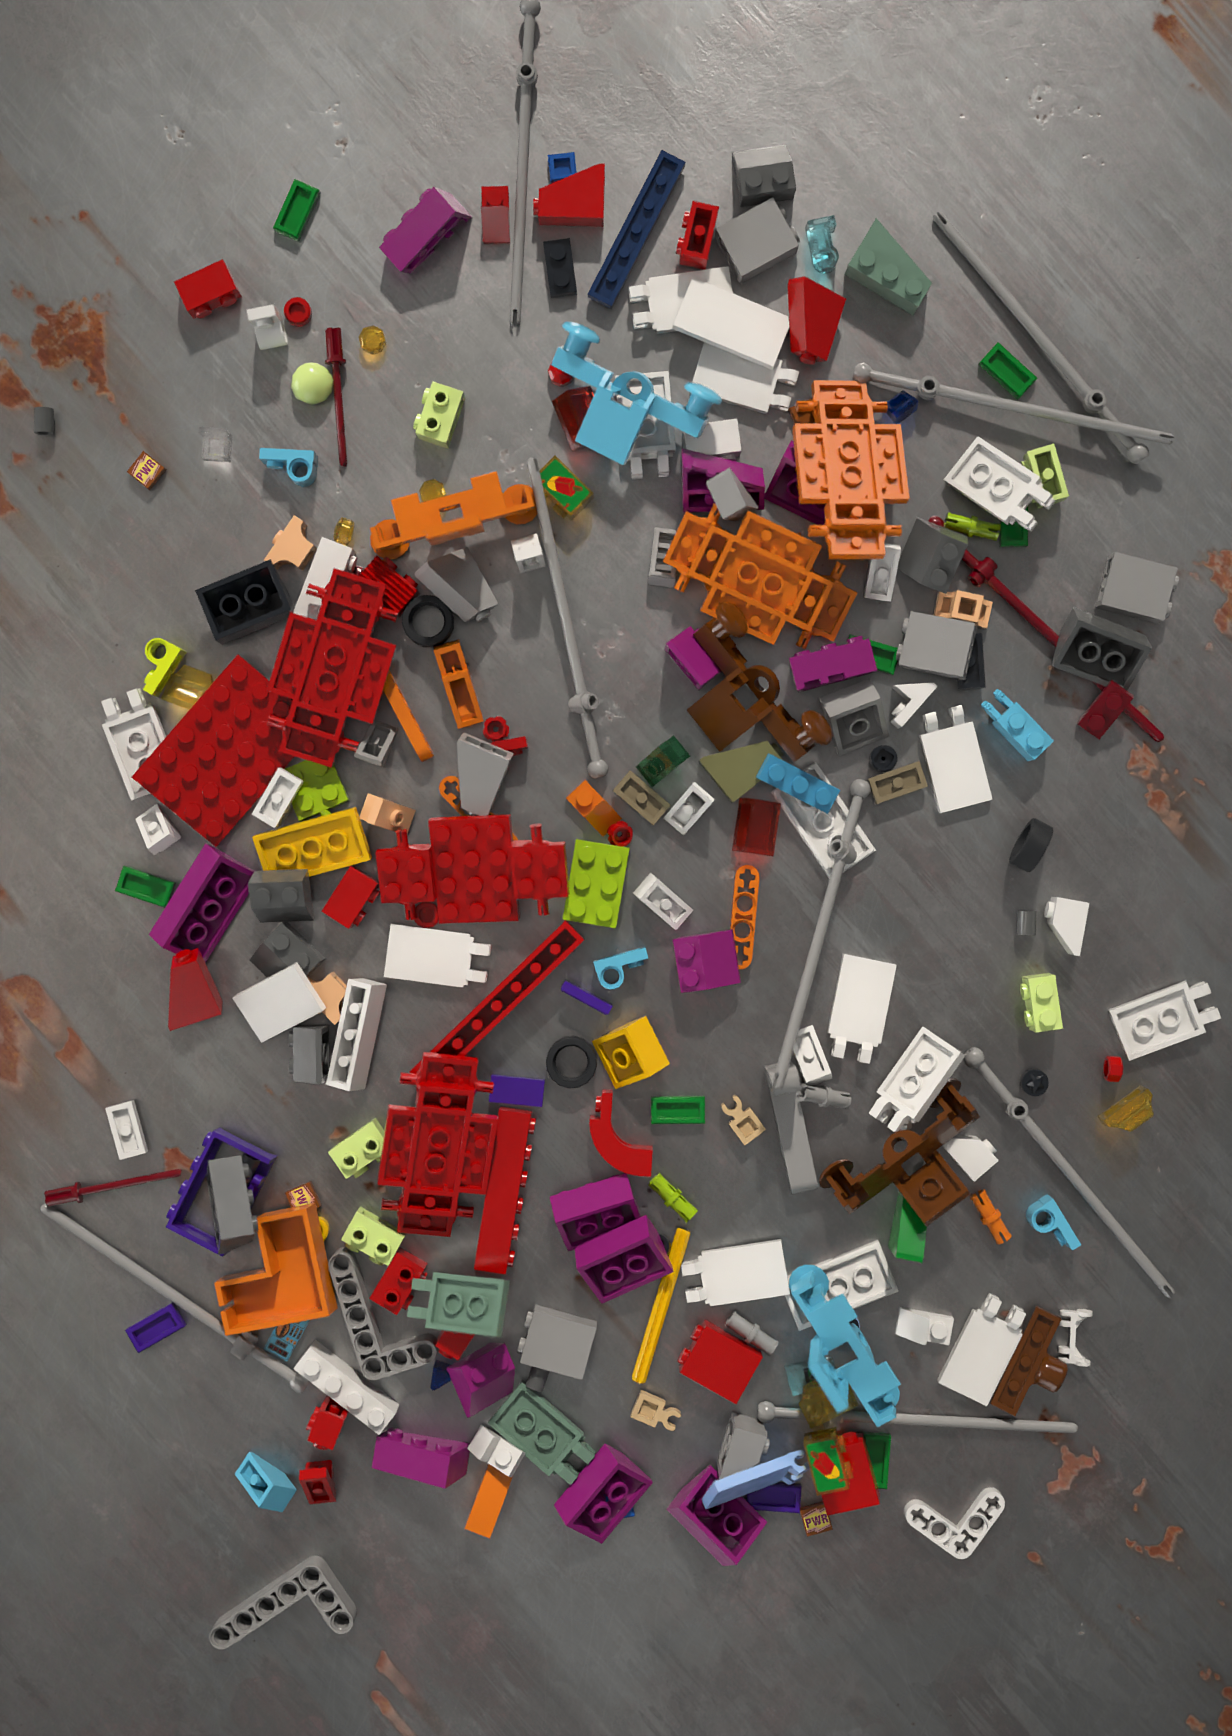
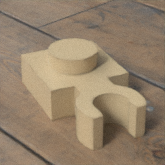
M734 1094L732 1097L736 1102V1107L728 1109L724 1103L721 1104V1107L725 1114L734 1117L728 1124L742 1143L746 1145L763 1133L766 1128L750 1107L744 1111L742 1110V1102Z
M640 1390L630 1417L654 1428L657 1422L660 1421L667 1430L675 1431V1424L670 1423L668 1418L672 1415L680 1418L681 1412L674 1407L664 1408L666 1400Z

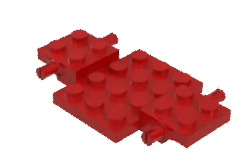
M333 568L330 581L325 588L311 583L308 584L307 588L318 592L307 589L306 595L321 598V607L317 620L290 612L267 688L268 692L293 699L289 715L286 719L270 714L268 718L270 720L267 721L268 726L282 729L283 739L279 752L331 768L333 767L336 754L341 748L356 753L358 748L348 744L359 746L360 743L359 741L344 737L347 717L371 724L374 723L397 645L372 638L375 624L380 617L396 623L397 618L387 615V613L396 616L399 614V611L383 607V598L387 588L386 584Z
M511 814L432 817L428 820L431 844H408L407 829L396 830L397 846L377 849L375 852L381 904L399 903L404 905L406 920L417 918L415 904L419 902H434L437 899L439 924L519 921V899L531 898L537 900L538 915L542 916L544 913V916L550 914L548 907L549 899L568 897L570 894L565 842L543 840L542 824H537V826L536 824L530 825L532 840H513Z
M423 1052L421 1067L417 1074L400 1073L399 1084L416 1085V1107L388 1104L377 1185L403 1187L398 1200L382 1198L381 1210L397 1211L398 1233L451 1237L452 1225L456 1217L473 1218L474 1207L458 1206L459 1192L486 1195L498 1117L497 1115L472 1113L476 1092L492 1094L494 1082L478 1081L476 1075L478 1058Z

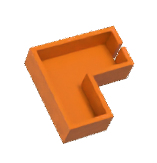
M316 1203L266 1212L258 1216L257 1234L265 1268L225 1275L214 1282L219 1307L225 1306L231 1300L234 1301V1304L229 1305L220 1312L225 1336L327 1317L338 1309Z

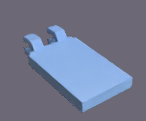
M803 1449L714 1481L701 1499L705 1509L776 1484L779 1481L791 1485L801 1480L803 1473L811 1468L809 1462L804 1463L803 1466L797 1465L796 1459L799 1460L805 1455Z

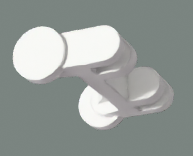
M1087 1309L1060 1310V1315L1070 1316V1319H1061L1059 1324L1062 1327H1069V1346H1058L1059 1353L1068 1354V1357L1058 1356V1359L1077 1366H1090L1091 1361L1085 1359L1075 1346L1076 1328L1084 1319L1092 1317L1093 1311Z

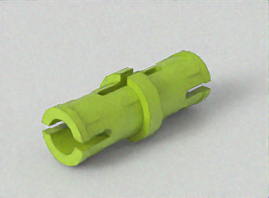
M947 512L945 520L948 521L944 522V528L966 533V536L971 538L975 535L992 539L993 541H997L999 533L996 532L1000 531L1001 524L978 520L977 516L969 518L952 514L951 512Z
M660 1172L648 1183V1186L665 1201L664 1205L666 1207L670 1206L686 1223L697 1213L698 1210L681 1194L682 1191L679 1188L675 1189Z

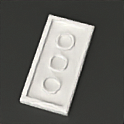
M692 277L672 329L772 370L789 329V317Z
M816 762L803 770L831 785ZM778 788L771 791V794L830 879L835 859L829 851V845L835 839L841 840L849 812L848 808L838 795L827 814ZM858 823L856 824L851 841L857 852V858L851 864L845 863L843 873L876 851Z
M878 1240L815 1265L826 1273L829 1280V1289L824 1296L825 1299L829 1301L843 1293L853 1310L899 1292ZM790 1290V1295H785L798 1330L801 1331L811 1327V1323Z

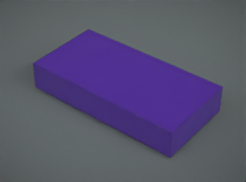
M565 979L561 987L562 992L605 1015H608L613 1007V1004Z
M491 1075V1082H494L493 1093H489V1102L534 1107L543 1106L545 1079Z
M172 1302L128 1327L125 1332L136 1351L140 1353L184 1328L187 1324L175 1303Z
M778 1482L747 1494L746 1501L758 1511L800 1513L802 1486L800 1483L788 1485L785 1482Z

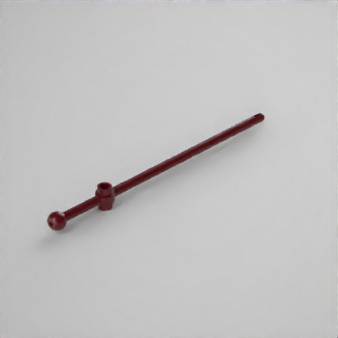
M932 516L928 520L931 523L944 527L942 518L938 516ZM966 549L961 560L971 568L968 580L976 587H981L983 583H987L1056 648L1059 635L994 576V571L998 568L996 562L989 557L978 561ZM1093 682L1101 691H1103L1105 686ZM1129 703L1123 711L1156 742L1163 741L1164 734Z

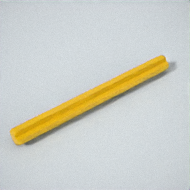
M684 1228L676 1229L668 1256L674 1272L661 1278L632 1374V1380L637 1383L644 1384L646 1382L690 1238V1231Z

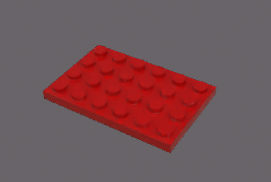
M239 654L236 655L131 777L215 847L218 846L264 793L277 769L280 767L284 769L295 757L279 752L283 739L282 729L267 725V721L270 720L268 719L270 714L286 719L293 700L268 692L267 688L270 680Z

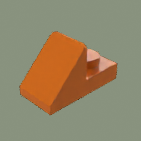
M586 780L566 797L602 837L607 834L610 825H615L616 822L622 819Z

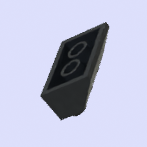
M271 559L195 590L214 639L222 645L285 620L289 617L290 612L293 613L295 609Z

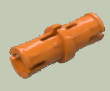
M986 1190L978 1191L983 1200L982 1202H980L976 1193H973L970 1199L982 1216L980 1218L982 1224L987 1225L996 1244L1004 1243L999 1232L1003 1234L1006 1241L1011 1239L1012 1235L1001 1220L999 1209L994 1208L986 1194Z

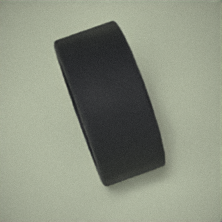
M421 595L413 598L406 605L402 614V626L405 634L415 644L433 648L443 644L450 638L454 629V616L451 609L434 595ZM434 606L442 612L444 625L437 635L424 637L414 630L412 624L413 616L420 607Z
M1036 818L1031 819L1022 830L1009 858L1010 864L1026 872H1031L1040 862L1049 846L1053 835V827Z
M577 1036L563 1037L557 1040L549 1049L546 1058L547 1072L551 1079L559 1086L579 1088L587 1084L594 1076L597 1067L596 1052L592 1045L583 1038ZM569 1046H575L584 1051L588 1062L583 1074L574 1078L563 1076L556 1067L557 1054Z

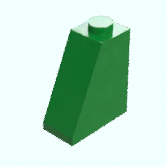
M899 1191L888 1247L895 1258L922 1263L927 1226Z

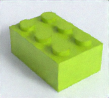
M576 839L569 877L570 894L566 897L563 920L616 928L630 848Z

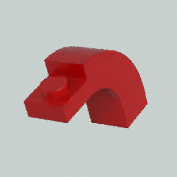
M602 1089V1096H596L595 1112H601V1116L590 1115L589 1119L590 1133L597 1151L607 1163L621 1172L635 1176L651 1177L652 1146L627 1143L615 1133L611 1122L613 1090Z

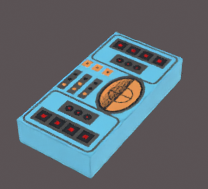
M310 1320L276 1326L264 1349L288 1361Z

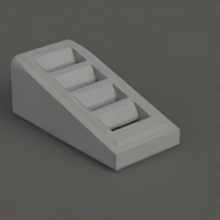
M654 528L648 575L649 585L674 587L677 569L671 565L656 564V561L663 562L666 555L665 553H657V550L667 551L670 546L667 543H660L659 539L673 540L677 530Z

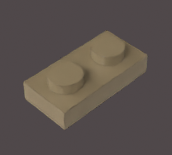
M920 761L867 779L871 786L875 804L928 787Z
M631 770L613 789L614 793L653 826L671 806Z

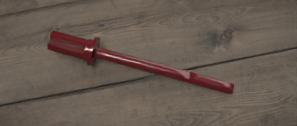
M330 327L325 330L327 347L325 364L332 365L339 463L341 466L346 467L347 452L340 365L346 364V359H343L341 328Z
M169 1170L83 1188L80 1182H75L73 1186L45 1191V1203L48 1207L74 1201L82 1203L84 1195L179 1177L182 1170Z

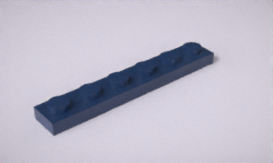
M661 150L587 294L588 298L612 310L685 167V161Z

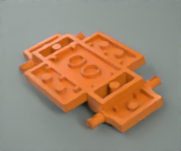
M813 380L811 385L812 401L797 400L795 408L796 412H812L815 424L795 423L792 428L800 504H826L824 508L825 524L809 525L808 536L825 537L828 543L829 559H883L886 554L885 537H901L902 535L901 525H886L884 504H907L910 499L901 424H874L873 413H887L888 405L887 401L872 402L867 393L866 383L858 381Z
M713 503L707 518L685 512L663 562L675 567L681 573L674 588L679 590L681 586L680 591L685 593L691 578L711 585L700 611L717 618L716 607L718 604L730 603L736 606L744 615L748 626L747 633L772 645L775 644L785 621L803 630L796 643L797 646L806 649L812 635L822 636L834 642L858 594L857 591L844 586L840 581L847 567L845 564L836 561L830 576L821 575L811 570L822 545L747 510L736 535L723 529L717 523L721 514L717 510L715 503Z

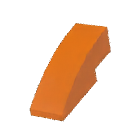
M457 639L434 646V654L458 729L484 722L460 640Z
M488 1463L466 1521V1530L487 1538L491 1537L513 1476L508 1477Z

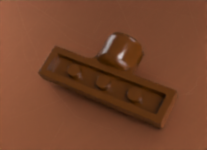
M1037 1305L1035 1306L990 1404L1016 1416L1032 1384H1037L1053 1393L1061 1388L1066 1378L1068 1367L1065 1362L1051 1356L1047 1352L1060 1324L1061 1317Z

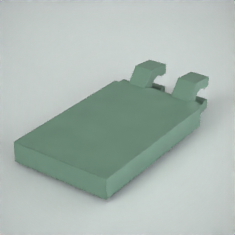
M433 1272L432 1280L413 1278L411 1289L430 1292L428 1308L408 1306L407 1317L426 1320L425 1328L502 1338L510 1281Z
M522 1380L489 1420L488 1424L507 1441L525 1452V1456L546 1475L550 1476L552 1473L554 1475L557 1473L571 1485L578 1477L579 1471L569 1462H566L574 1452L585 1463L589 1464L594 1458L596 1451L583 1441L586 1437L580 1428L537 1391L528 1388L525 1385L526 1382Z

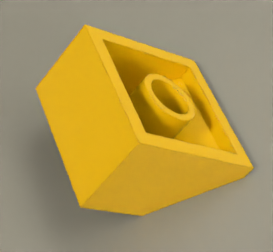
M646 1016L631 1021L592 1041L615 1089L648 1078L670 1064Z

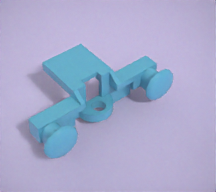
M565 322L562 325L570 333L565 345L557 348L551 365L597 388L575 439L576 442L624 465L628 460L647 414L695 438L702 435L709 419L707 415L712 404H721L722 402L721 396L715 391L701 384L688 382L684 388L691 393L687 405L684 406L678 402L674 404L654 394V388L650 379L640 372H625L612 383L613 372L595 364L594 360L586 357L591 342H600L599 336L593 330L579 323ZM633 378L638 379L642 384V390L639 394H634L629 389V382ZM621 395L633 401L629 409L613 401V397Z
M805 1264L799 1266L792 1272L789 1278V1288L817 1333L810 1342L808 1366L838 1413L848 1408V1387L850 1384L877 1427L895 1419V1406L900 1396L898 1386L901 1384L887 1361L876 1365L874 1362L871 1348L863 1333L854 1323H849L858 1316L844 1294L842 1293L829 1301L825 1299L824 1296L829 1289V1280L826 1273L815 1265ZM848 1342L858 1358L834 1369L832 1364L825 1358V1355L828 1354V1351Z

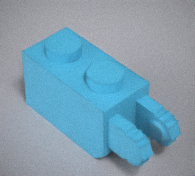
M996 689L993 692L995 699L1006 709L1000 714L987 701H984L981 707L994 720L992 722L993 726L1027 761L1035 760L1054 740L1017 702L1013 703L1001 690Z

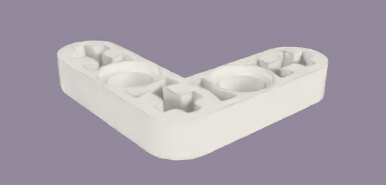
M991 1487L984 1489L957 1526L919 1499L909 1501L904 1508V1514L907 1522L955 1558L965 1559L973 1553L1004 1510L1005 1501L997 1489ZM988 1497L990 1499L995 1497L997 1504H990L988 1506L986 1499ZM921 1508L922 1515L928 1519L927 1523L925 1524L924 1520L919 1516L913 1519L911 1511L913 1509L918 1511ZM982 1508L983 1511L986 1510L989 1516L986 1517V1515L978 1509ZM973 1517L983 1519V1525L980 1529L973 1530L969 1527V1522ZM936 1523H943L946 1526L945 1532L940 1536H936L931 1532L933 1525ZM964 1529L969 1533L967 1537L963 1531ZM964 1540L966 1547L964 1549L961 1547L957 1549L955 1542H962Z

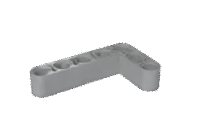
M790 1060L783 1087L777 1090L773 1089L772 1082L778 1063L764 1066L791 1194L818 1189L816 1173L801 1103L798 1100L799 1096H797V1091H801L796 1066Z
M348 1248L338 1249L330 1258L328 1266L363 1376L373 1381L433 1362L439 1348L435 1346L437 1338L429 1333L384 1346L356 1255ZM336 1258H346L349 1262V1267H339L336 1263ZM353 1283L357 1288V1292L348 1293L344 1288V1284ZM355 1308L363 1310L365 1318L358 1319L354 1317L352 1310ZM362 1334L370 1335L373 1343L364 1344L360 1336ZM421 1344H429L433 1352L425 1354L421 1352L419 1346ZM403 1352L407 1360L404 1362L397 1361L394 1353ZM377 1360L380 1362L381 1368L379 1370L372 1369L368 1361Z
M311 1556L222 1615L211 1630L209 1641L218 1650L227 1649L306 1595L310 1597L331 1630L337 1634H345L352 1629L357 1615V1608L326 1561L320 1556ZM315 1569L319 1575L311 1576L307 1570ZM285 1584H293L297 1590L290 1591L286 1588ZM329 1591L334 1597L326 1598L322 1592ZM263 1599L272 1600L274 1605H266L263 1602ZM344 1613L349 1619L341 1620L337 1614ZM241 1614H248L252 1620H244ZM219 1629L227 1630L230 1635H222Z

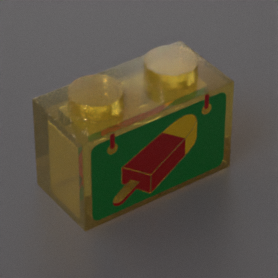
M555 455L540 470L545 498H548L555 504L552 508L561 518L564 519L567 516L572 521L594 499V493Z
M836 1427L804 1433L803 1444L817 1496L849 1489V1479L853 1478L850 1461L845 1462L843 1452H846V1445L843 1435L838 1436Z

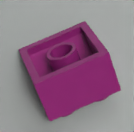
M690 626L668 641L665 645V651L699 691L722 671L693 636L699 629L697 628L694 631Z
M733 929L673 939L681 993L741 983Z
M488 1343L447 1367L467 1418L474 1416L513 1392L515 1366L505 1343Z

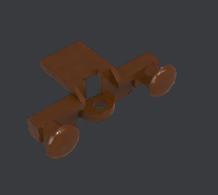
M730 603L718 604L716 607L717 619L714 617L693 634L726 676L725 679L687 709L699 727L719 752L760 720L793 762H796L815 746L814 743L823 746L829 745L833 737L832 729L828 721L820 713L813 710L803 712L801 716L802 725L800 726L782 704L776 706L774 703L780 692V684L776 674L768 667L762 665H753L746 668L744 664L747 660L738 650L730 636L744 637L748 631L747 621L736 606ZM759 677H764L768 681V688H763L759 684ZM745 683L759 699L747 710L733 695Z
M950 1078L930 1105V1108L941 1106L944 1111L936 1116L938 1120L925 1129L922 1135L919 1136L916 1132L910 1130H901L892 1134L885 1141L883 1146L885 1162L882 1165L878 1164L865 1175L861 1172L852 1178L850 1173L854 1167L853 1162L848 1159L837 1160L826 1167L819 1177L820 1187L824 1189L832 1187L835 1190L833 1194L850 1215L891 1183H894L923 1223L928 1227L971 1194L937 1151L938 1148L980 1118L968 1099L958 1093L961 1088V1082L956 1078ZM897 1142H907V1147L904 1151H894V1146ZM916 1153H919L926 1164L908 1176L901 1165Z

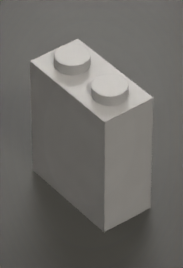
M773 197L717 227L715 230L714 238L739 284L797 253L798 243H800L799 236L793 227L789 228L785 220L787 215L781 204L777 205Z
M1114 552L1107 558L1094 608L1158 624L1170 615L1172 603L1169 601L1171 593L1175 592L1178 586L1179 577L1176 576L1178 568Z
M911 611L909 618L904 619L902 634H905L903 645L899 644L896 660H899V665L904 669L966 680L978 627L972 622Z
M535 1304L534 1311H528L524 1327L529 1328L526 1338L521 1337L517 1353L521 1354L520 1363L583 1380L597 1329V1321Z

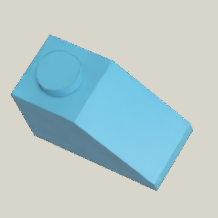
M252 1452L247 1454L235 1472L236 1477L259 1508L283 1512L297 1491L285 1473Z

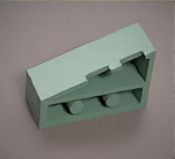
M877 218L849 262L844 274L914 316L932 285V282Z

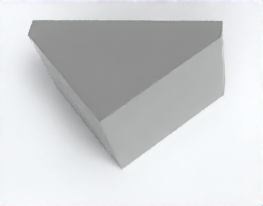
M730 468L706 481L723 519L737 521L745 516L747 510L753 512L759 509L757 503Z
M374 720V723L370 724L355 753V757L385 768L398 728Z

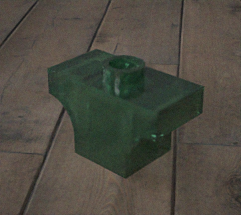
M673 735L643 759L636 768L651 787H654L686 761L690 755Z

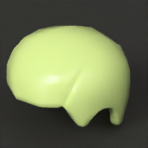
M312 362L299 366L292 375L291 388L295 397L311 405L326 401L333 388V379L330 371L324 366Z

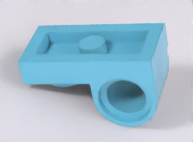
M260 448L259 459L264 464H267V468L283 469V465H287V474L298 486L308 487L316 480L318 455L315 451ZM300 466H307V474L304 477H296V470Z
M642 947L594 960V967L601 985L609 990L620 987L624 980L622 965L628 964L629 968L644 965L643 960L648 959L646 948ZM615 969L618 971L619 979L615 983L605 981L604 972L606 970Z
M1046 1194L1028 1207L1026 1219L1035 1230L1047 1233L1056 1228L1053 1234L1061 1246L1066 1244L1072 1251L1081 1246V1243L1051 1196ZM1040 1212H1046V1220L1043 1223H1036V1216Z

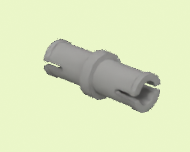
M801 1084V1091H797L799 1101L817 1103L819 1107L827 1108L828 1106L847 1109L851 1104L850 1093L832 1090L829 1086L815 1087Z
M735 1311L731 1313L725 1323L726 1327L743 1337L745 1343L753 1344L768 1356H771L778 1346L779 1342L761 1331L759 1325L756 1323L751 1324Z

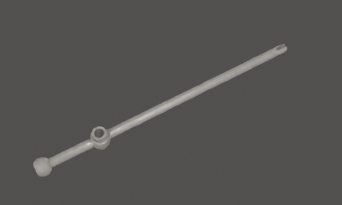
M521 0L519 6L524 16L522 64L516 70L517 82L521 86L510 305V324L512 326L514 312H517V326L521 320L532 87L535 86L538 80L537 69L533 65L535 17L541 10L539 0Z
M937 212L938 217L936 215L933 216L935 223L1083 396L1085 411L1091 414L1097 413L1101 419L1120 423L1105 406L1107 402L1105 394L1100 390H1092L943 213ZM1114 433L1127 448V457L1132 463L1139 464L1149 455V449L1145 444L1136 443L1130 436Z
M865 363L857 364L853 375V380L867 384L871 381L917 391L918 395L925 400L933 399L937 395L1163 444L1173 443L1171 440L1160 438V436L1174 438L1170 433L939 385L938 380L932 376L915 380L873 371ZM924 386H930L932 390H927Z
M532 457L527 460V466L576 695L569 700V709L573 713L581 714L591 761L587 772L592 778L603 777L608 773V766L605 761L601 760L591 714L598 707L599 699L596 694L586 691L537 459Z
M857 779L851 784L850 793L853 798L841 840L835 839L829 845V851L835 862L773 1078V1089L780 1090L784 1084L845 863L851 864L857 858V852L851 841L863 799L867 798L871 793V786L865 780Z
M973 1047L965 1052L964 1063L969 1068H976L1006 1104V1114L1011 1119L1019 1120L1162 1293L1166 1297L1171 1298L1163 1287L1166 1285L1175 1294L1174 1289L1028 1115L1029 1110L1026 1102L1011 1095L984 1062L985 1058L982 1050Z
M46 1204L41 1206L40 1209L43 1214L231 1341L234 1347L230 1352L236 1358L244 1360L247 1355H251L288 1380L294 1392H304L310 1381L256 1345L259 1336L255 1332L249 1331L242 1334L225 1336L223 1322L53 1206L48 1207Z
M830 1400L825 1401V1408L822 1410L774 1407L768 1401L761 1402L757 1408V1418L763 1423H770L774 1418L821 1420L825 1422L824 1429L829 1431H840L841 1423L843 1422L874 1423L868 1412L841 1411L838 1413ZM896 1413L895 1419L885 1423L1054 1433H1076L1078 1431V1426L1072 1422Z

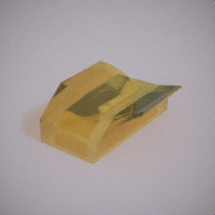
M184 665L177 673L170 675L161 699L190 710L213 683L212 675Z
M1140 1085L1097 1117L1104 1126L1132 1132L1154 1116L1151 1104L1153 1095L1148 1088Z
M817 1380L803 1386V1396L798 1403L810 1429L859 1406L849 1385L848 1408L838 1413Z

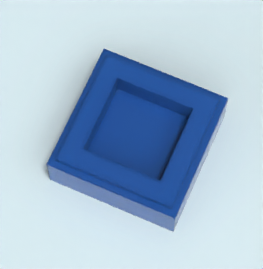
M575 152L548 155L551 184L577 173Z

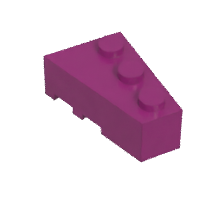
M436 187L427 189L420 196V202L416 207L404 213L399 226L396 229H391L383 237L384 242L379 248L400 272L410 274L435 252L433 247L443 236L448 240L454 234L451 229L462 219L467 223L472 218L451 193Z
M682 448L683 513L686 511L710 512L715 501L706 481L728 468L733 471L757 503L759 508L757 510H764L765 482L763 468Z
M863 636L847 639V644L837 646L836 643L821 646L819 651L810 653V650L795 653L794 657L789 658L798 693L877 672L870 640H863Z
M389 1428L376 1437L372 1468L446 1489L467 1474L470 1451L467 1448L470 1443L406 1433L401 1429Z

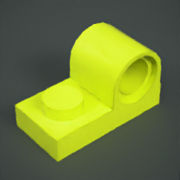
M151 639L146 644L145 655L157 667L147 674L144 680L146 685L143 690L159 697L187 652L164 639ZM164 645L166 654L163 658L157 659L156 649Z

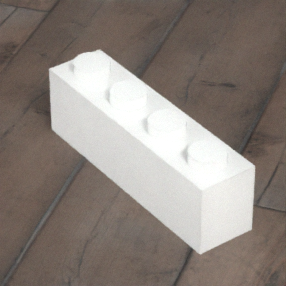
M324 537L321 538L293 613L317 620L321 607V598L306 595L307 589L318 592L307 588L308 584L311 583L325 588L330 581L333 568L352 573L358 560L355 557L356 552L352 548Z
M365 978L348 979L326 1085L346 1091L365 1089L387 984Z
M316 1339L293 1368L378 1435L391 1421L399 1407L396 1401Z

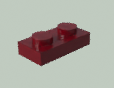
M1111 680L1078 720L1077 725L1100 740L1133 700L1134 695Z

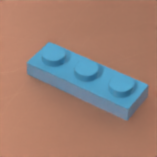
M770 753L767 754L756 775V778L827 814L840 792V789Z

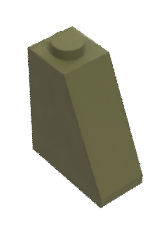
M768 741L705 756L698 762L729 801L733 803L761 781L756 778V775L768 753L779 759L784 754L775 743L770 745Z

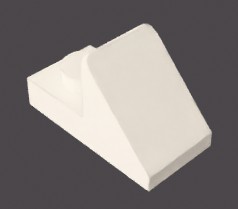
M935 683L894 685L892 689L903 697L907 703L905 704L901 701L891 713L895 717L890 722L897 729L901 728L937 688V685Z
M694 782L665 815L664 819L682 835H685L715 799Z
M155 804L136 818L147 849L153 855L164 851L181 838L178 830L158 804Z
M900 1307L895 1334L922 1345H926L927 1341L949 1345L954 1318L952 1316Z
M480 1425L467 1448L477 1459L489 1463L508 1477L513 1476L525 1455V1452L484 1425Z

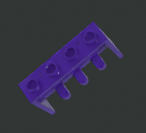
M221 1127L213 1130V1132L209 1131L204 1138L202 1146L205 1148L201 1156L197 1155L190 1167V1170L193 1172L189 1180L186 1179L178 1191L181 1197L177 1204L174 1203L170 1207L166 1218L169 1219L166 1228L218 1254L216 1237L184 1221L206 1178L208 1160L216 1158L223 1142L260 1160L261 1162L247 1186V1190L252 1189L255 1203L277 1158V1155L270 1154L223 1130ZM226 1252V1253H224V1254H218V1255H220V1256L223 1257V1256H225V1255H226L227 1253H229V1252Z

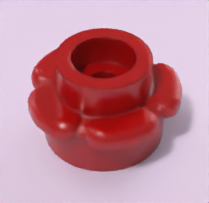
M489 717L484 722L483 734L486 739L496 742L502 741L504 737L508 736L509 726L506 725V720L503 717ZM498 727L499 730L495 732L493 728Z
M618 821L615 825L612 824L608 828V841L614 846H626L632 840L633 830L630 826L628 827L626 822Z

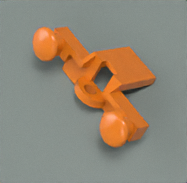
M495 471L470 478L473 489L420 503L418 493L392 499L391 503L396 520H383L377 523L375 527L370 528L371 546L380 557L385 558L386 556L389 559H396L408 550L410 542L427 538L428 542L434 546L467 535L485 532L483 523L505 517L511 523L526 524L532 521L538 514L533 489L529 485L517 484L507 488L502 493L498 474ZM461 507L463 518L445 523L442 522L440 512Z

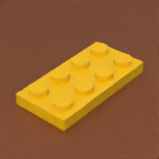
M356 807L255 834L252 837L263 871L308 869L310 877L372 859Z

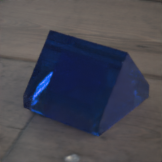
M902 390L887 401V415L894 424H899L917 411L918 400Z
M435 1360L430 1385L432 1391L451 1381L447 1371V1367L451 1364Z

